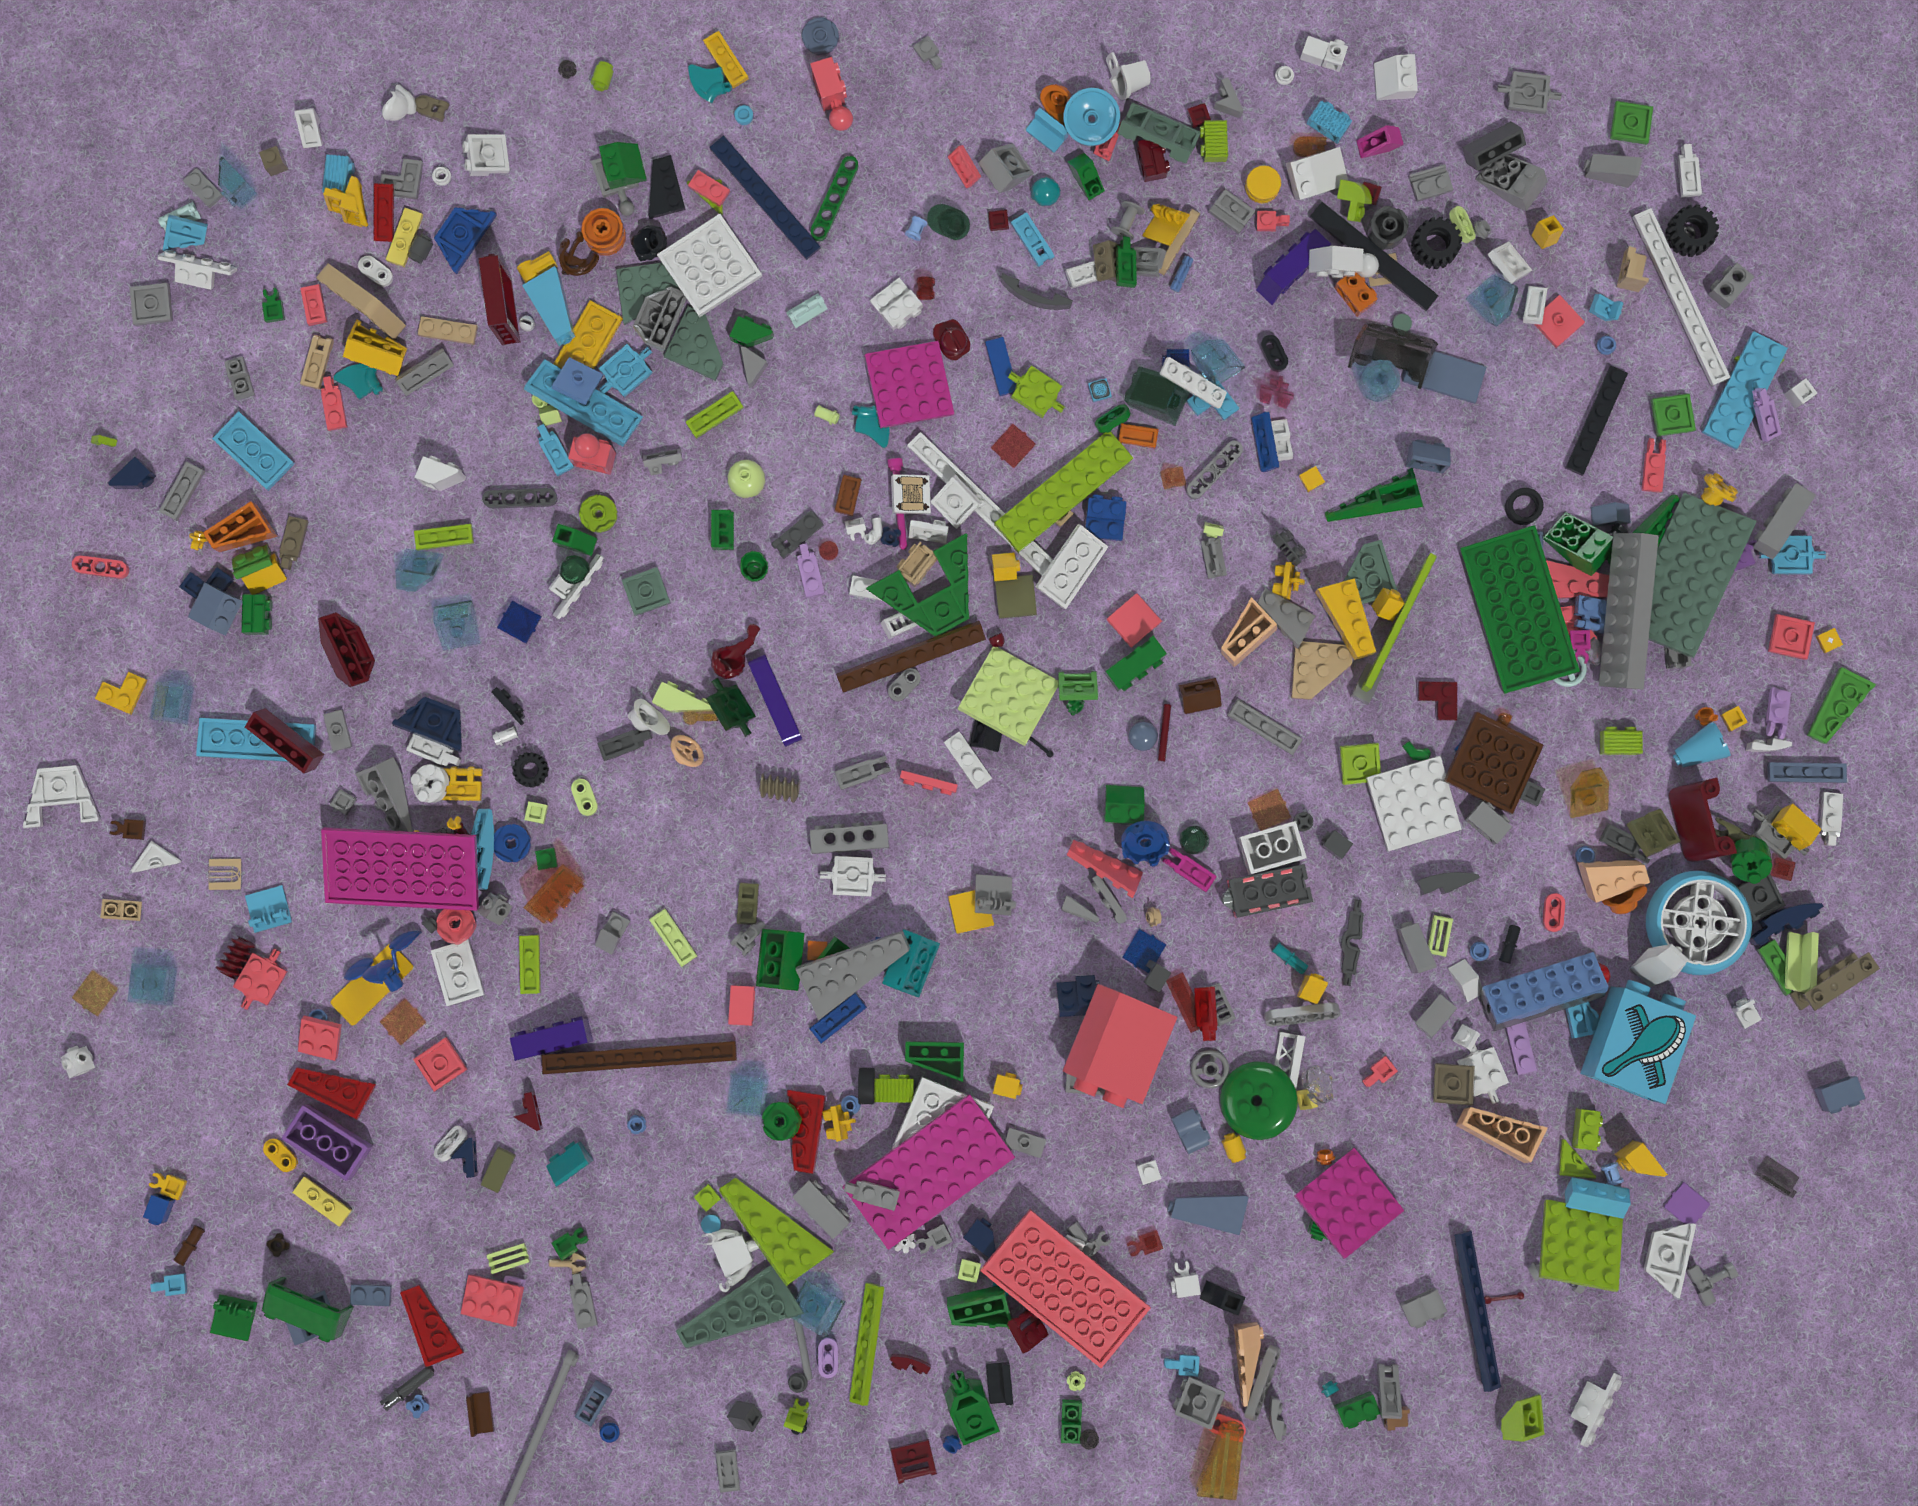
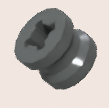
M1307 812L1298 813L1293 818V822L1296 821L1300 832L1307 831L1313 826V817Z

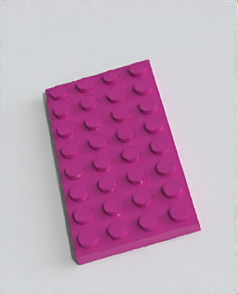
M327 827L321 829L325 903L471 911L479 909L476 835Z
M968 1094L849 1181L856 1184L857 1180H864L899 1190L900 1194L894 1211L857 1201L852 1198L853 1194H847L889 1250L1009 1163L1015 1156L972 1096Z

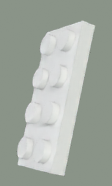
M1078 524L1035 587L1063 609H1066L1108 546L1082 525Z

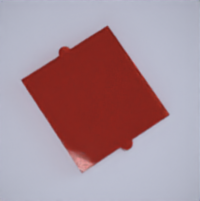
M1012 424L991 449L1001 457V460H1005L1012 468H1015L1036 444L1026 436V432H1022Z

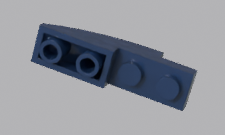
M1809 903L1775 911L1758 921L1762 928L1750 937L1749 942L1751 945L1762 946L1770 940L1769 936L1782 932L1785 929L1784 926L1787 929L1797 930L1805 924L1804 921L1807 918L1812 919L1820 913L1819 910L1824 906L1822 903Z

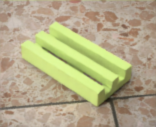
M1433 915L1428 940V947L1432 954L1446 957L1453 919ZM1437 920H1440L1435 950H1432ZM1444 921H1446L1447 928L1444 938V944L1442 952H1440L1439 947L1441 942V936Z
M525 1243L486 1255L492 1274L530 1262ZM522 1248L523 1252L493 1261L492 1257ZM521 1256L525 1257L524 1260L517 1261L499 1268H495L496 1264L503 1263Z

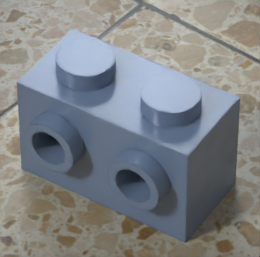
M1848 1076L1814 1089L1822 1111H1827L1831 1114L1842 1111V1107L1847 1105L1848 1107L1857 1106L1861 1100L1866 1099L1857 1076Z

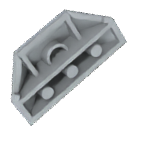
M668 287L666 290L645 297L633 328L646 345L663 352L665 351L686 302V297L680 290L673 287Z

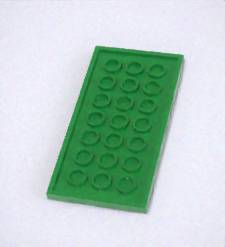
M1529 526L1460 548L1504 694L1580 672L1536 526Z

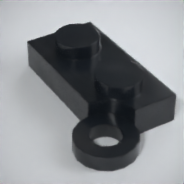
M496 687L491 693L522 726L524 724L522 719L525 718L522 714L524 709L517 702L513 704L509 698L512 696L504 688L500 690Z

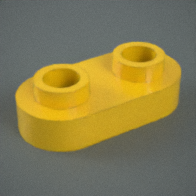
M273 1138L265 1142L263 1146L264 1154L281 1171L290 1172L297 1167L298 1159L296 1155L281 1140ZM271 1145H274V1146H275V1148H276L275 1152H271V1150H270V1146H271ZM285 1159L289 1160L288 1166L284 1165Z

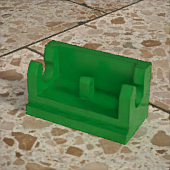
M711 510L712 550H734V512H731V510Z

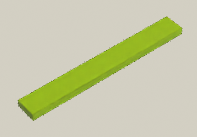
M1430 553L1426 557L1404 601L1405 604L1399 611L1361 690L1368 692L1372 689L1437 558L1436 555Z

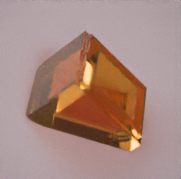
M1183 467L1167 468L1160 472L1164 490L1186 486Z

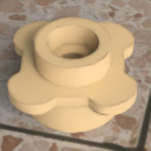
M1151 907V909H1147L1146 921L1150 927L1161 923V913L1158 908Z

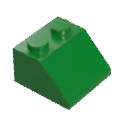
M614 142L599 146L610 189L647 181L638 144Z
M1106 785L1104 823L1132 825L1136 822L1144 821V787Z

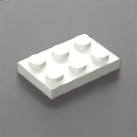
M469 939L459 945L450 944L431 950L446 1006L485 995Z

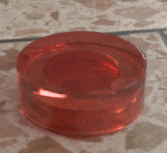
M826 541L821 544L819 553L824 560L831 561L838 556V547L834 542Z

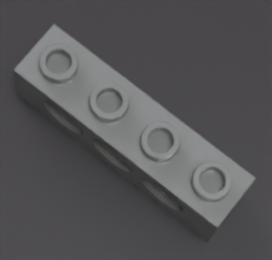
M883 821L871 822L872 825L864 826V822L852 823V827H845V824H836L831 829H826L825 826H814V830H810L811 853L821 854L889 848L887 824H883ZM870 830L874 833V838L871 841L864 840L863 834L865 831ZM847 832H852L855 835V839L848 843L844 840V835ZM834 834L836 837L835 842L827 844L825 842L826 835Z

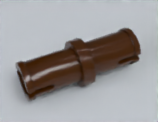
M197 1225L193 1226L186 1240L182 1241V1247L173 1259L176 1263L182 1266L185 1265L192 1251L197 1249L196 1245L203 1233H205V1230Z

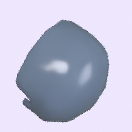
M1147 721L1134 724L1128 735L1130 744L1134 749L1140 751L1150 750L1158 740L1157 728Z

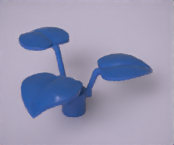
M409 931L397 936L389 945V948L392 949L393 961L387 959L371 966L374 962L372 958L361 959L347 970L344 979L355 980L362 976L364 980L372 983L383 984L384 981L390 992L398 990L404 983L398 975L400 970L398 969L395 954L397 951L408 947L422 932Z

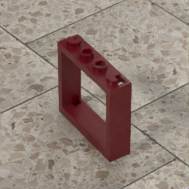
M488 254V256L478 258L488 327L501 345L521 343L512 277L498 255Z

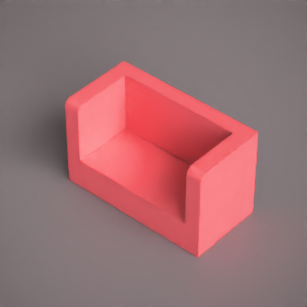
M731 985L728 1024L753 1025L754 986Z

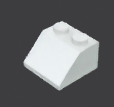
M1415 54L1395 55L1374 63L1376 100L1414 98L1418 91Z

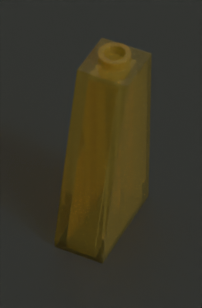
M1236 1421L1222 1422L1196 1483L1195 1490L1198 1497L1237 1499L1244 1435L1242 1424Z

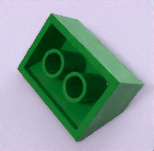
M762 929L756 986L799 990L800 978L796 968L802 964L805 933Z

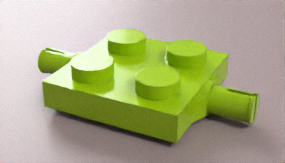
M1032 365L1022 377L1012 371L1007 377L1016 383L1015 391L1010 398L1040 418H1043L1051 407L1060 413L1064 410L1065 406L1056 401L1057 394L1061 390L1062 385Z

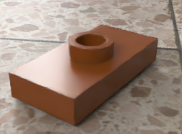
M843 475L834 510L835 513L848 516L854 515L862 479Z

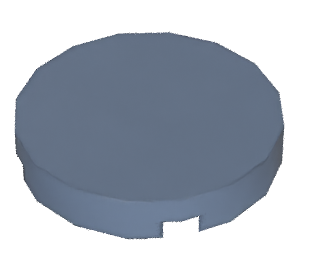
M814 18L808 21L804 27L802 41L806 49L811 53L826 55L837 46L839 32L835 23L827 20V18Z

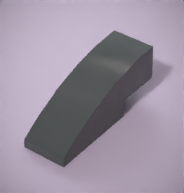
M1450 872L1428 876L1415 881L1421 895L1430 893L1438 888L1441 894H1446L1479 879L1480 876L1479 874L1467 872Z

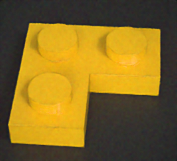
M128 672L120 689L102 682L95 699L132 715L148 680Z

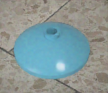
M1082 89L1075 93L1065 106V128L1072 139L1082 145H1101L1111 139L1118 129L1120 123L1118 104L1112 95L1102 89ZM1090 116H1094L1095 121L1090 122L1088 118Z

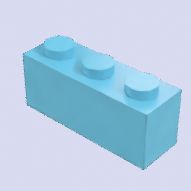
M1571 1177L1565 1190V1205L1568 1208L1623 1219L1631 1204L1628 1188Z

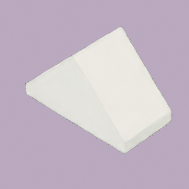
M1465 959L1448 968L1466 1002L1480 996L1482 985L1479 976Z

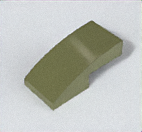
M739 884L737 924H757L759 884Z
M498 1147L484 1175L481 1186L499 1193L516 1154Z

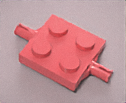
M274 948L269 958L252 953L233 985L234 988L243 992L246 996L240 1005L242 1008L248 1010L253 1000L267 1006L269 1005L288 972L279 967L275 962L281 951H277Z

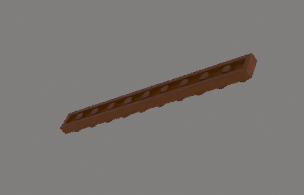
M736 1041L541 1055L542 1074L737 1061Z

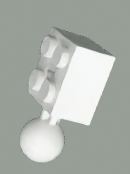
M1328 246L1310 249L1309 273H1316L1317 277L1332 275V278H1343V276L1352 277L1355 276V273H1358L1361 277L1369 278L1375 275L1379 268L1378 259L1373 254H1363L1362 248Z

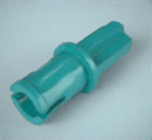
M1280 942L1272 950L1273 953L1285 961V965H1290L1300 974L1307 970L1308 965L1299 959L1295 952L1292 953Z

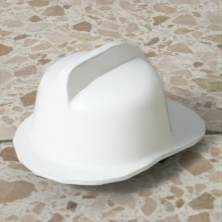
M637 699L634 702V709L628 714V718L636 729L640 731L651 730L659 735L668 734L670 724L661 712L644 699Z

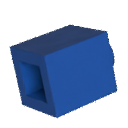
M158 1193L152 1194L143 1218L149 1219L148 1222L153 1225L166 1223L175 1199Z

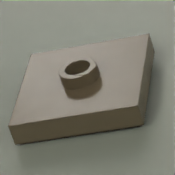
M1435 1063L1433 1102L1473 1106L1475 1066Z

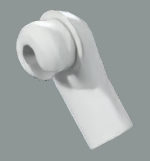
M881 518L872 519L873 529L864 536L866 543L870 545L875 544L883 536Z

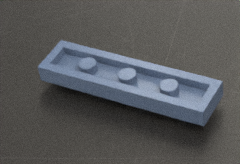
M1767 763L1768 782L1847 783V763Z

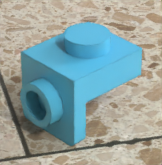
M1595 294L1589 312L1604 321L1617 320L1621 314L1623 302H1613L1601 294Z

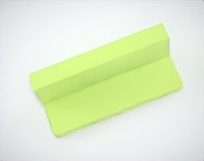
M1793 932L1787 933L1786 989L1805 993L1817 985L1819 933L1810 932L1804 935Z

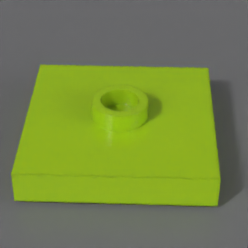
M1379 743L1339 746L1343 785L1367 783L1366 777L1381 773Z

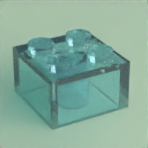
M132 963L127 1002L165 1006L173 1005L178 967Z

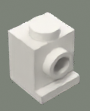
M1335 39L1334 42L1330 41L1322 67L1340 72L1348 48L1344 41Z

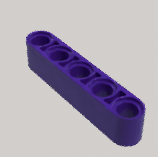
M764 654L749 661L748 665L784 746L787 747L802 740L766 655Z

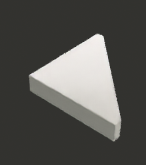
M151 841L131 871L135 873L179 864L182 860Z

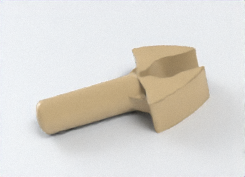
M575 1252L570 1259H564L563 1261L561 1259H550L549 1267H570L572 1274H576L586 1268V1266L579 1267L573 1264V1262L576 1260H586V1258Z

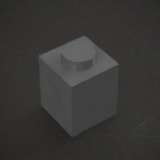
M1333 830L1331 833L1328 831L1321 839L1323 841L1321 847L1339 860L1343 859L1353 845L1351 841L1336 830Z

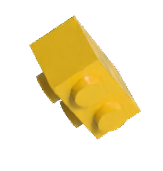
M1793 803L1782 808L1771 824L1779 834L1783 835L1799 851L1810 846L1822 830Z

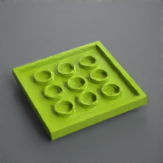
M1546 1199L1543 1212L1539 1278L1612 1292L1619 1291L1623 1219L1568 1208L1563 1202Z

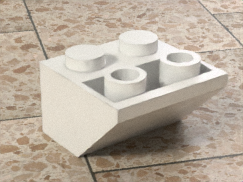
M423 456L415 478L422 485L438 491L445 490L466 479V476L462 473L463 470L458 468L459 466L450 462L446 465L434 456L429 458Z

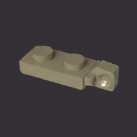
M288 517L279 552V557L282 558L281 568L291 570L292 562H297V559L300 558L309 523L308 520Z

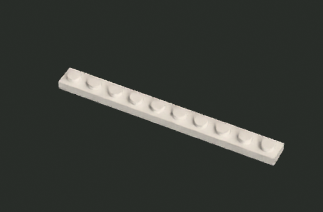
M1652 208L1632 217L1711 387L1728 380L1731 377Z
M920 432L907 447L945 484L956 475L982 502L974 512L1014 549L994 525V522L1005 513ZM1034 541L1018 553L1041 576H1043L1053 561Z

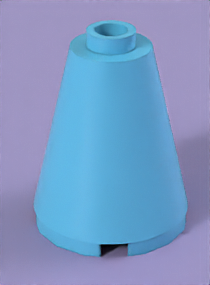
M1712 722L1674 750L1675 755H1673L1677 766L1682 765L1684 768L1724 759L1731 756L1727 744L1724 743L1721 732L1716 724Z

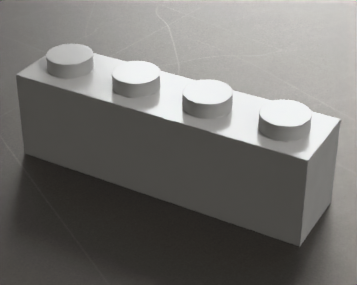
M1797 483L1792 489L1788 487L1782 495L1785 498L1782 503L1779 501L1773 509V512H1775L1774 516H1769L1763 524L1766 527L1764 531L1760 530L1755 536L1754 540L1757 542L1753 548L1773 560L1816 494Z

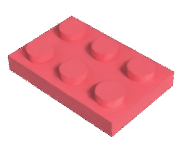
M468 1275L461 1314L515 1327L517 1325L524 1287L477 1275Z

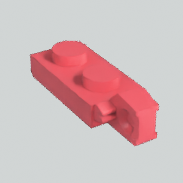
M331 376L323 377L325 388H321V397L327 430L347 428L341 390H339L338 385L334 386Z

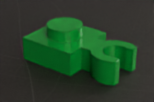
M273 288L274 293L271 296H268V291L263 289V296L267 299V302L262 303L264 321L266 323L285 320L283 302L277 300L279 291L276 288Z
M581 1227L576 1229L572 1236L567 1232L551 1243L561 1261L578 1251L576 1245L588 1242L587 1236L579 1238V1235L584 1232Z

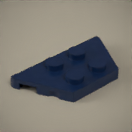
M423 697L415 706L406 710L404 715L399 719H394L392 725L455 751H462L461 712L458 709Z

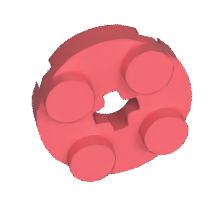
M443 909L436 921L437 932L444 941L454 943L455 945H459L469 939L477 927L475 917L470 910ZM460 920L459 927L453 928L452 922Z

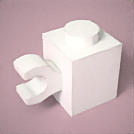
M1185 1261L1184 1269H1179L1178 1263L1175 1262L1174 1269L1181 1275L1173 1276V1281L1170 1282L1172 1294L1176 1293L1177 1298L1201 1295L1197 1273L1189 1274L1188 1261Z

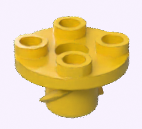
M1718 473L1713 475L1706 474L1704 481L1709 487L1704 488L1701 499L1708 505L1718 506L1724 499L1734 502L1738 491L1731 485L1727 486L1723 482V477Z

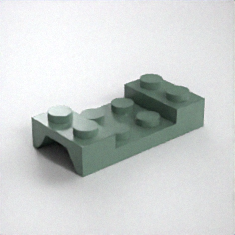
M1132 102L1117 134L1135 141L1137 136H1140L1163 148L1170 149V157L1179 162L1187 163L1201 132Z

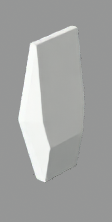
M1673 944L1651 947L1638 958L1630 969L1649 987H1653L1675 978L1689 959L1682 954L1681 947H1675Z

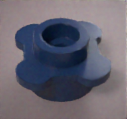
M885 526L882 530L881 543L897 547L901 531Z

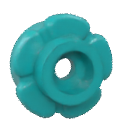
M1331 1380L1322 1386L1324 1390L1321 1393H1324L1326 1398L1340 1390L1337 1386L1338 1382L1333 1383Z

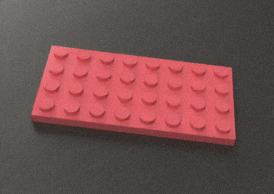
M1029 1209L980 1269L984 1275L1100 1368L1105 1365L1151 1309L1146 1302L1031 1209Z

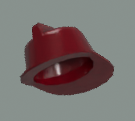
M951 319L934 326V339L939 341L940 350L946 358L958 360L970 351L969 338L958 321Z

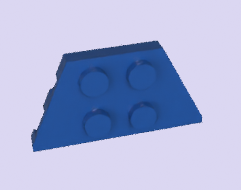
M455 207L434 237L455 274H458L496 218L497 214L495 212H481L475 209L465 210L464 208Z

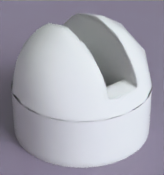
M523 316L519 321V325L523 331L528 332L533 330L535 322L532 317ZM523 320L531 322V325L524 323Z

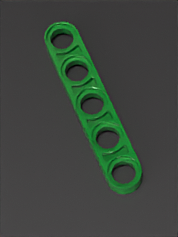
M847 156L842 160L810 231L815 241H823L828 236L855 178L859 165L858 160L854 156ZM853 161L856 164L855 168L852 170L846 169V162ZM846 178L848 181L847 185L839 186L837 184L838 179ZM833 194L840 197L839 202H830V196ZM830 211L832 213L831 219L824 220L822 213ZM822 228L825 232L823 236L817 237L814 235V230Z

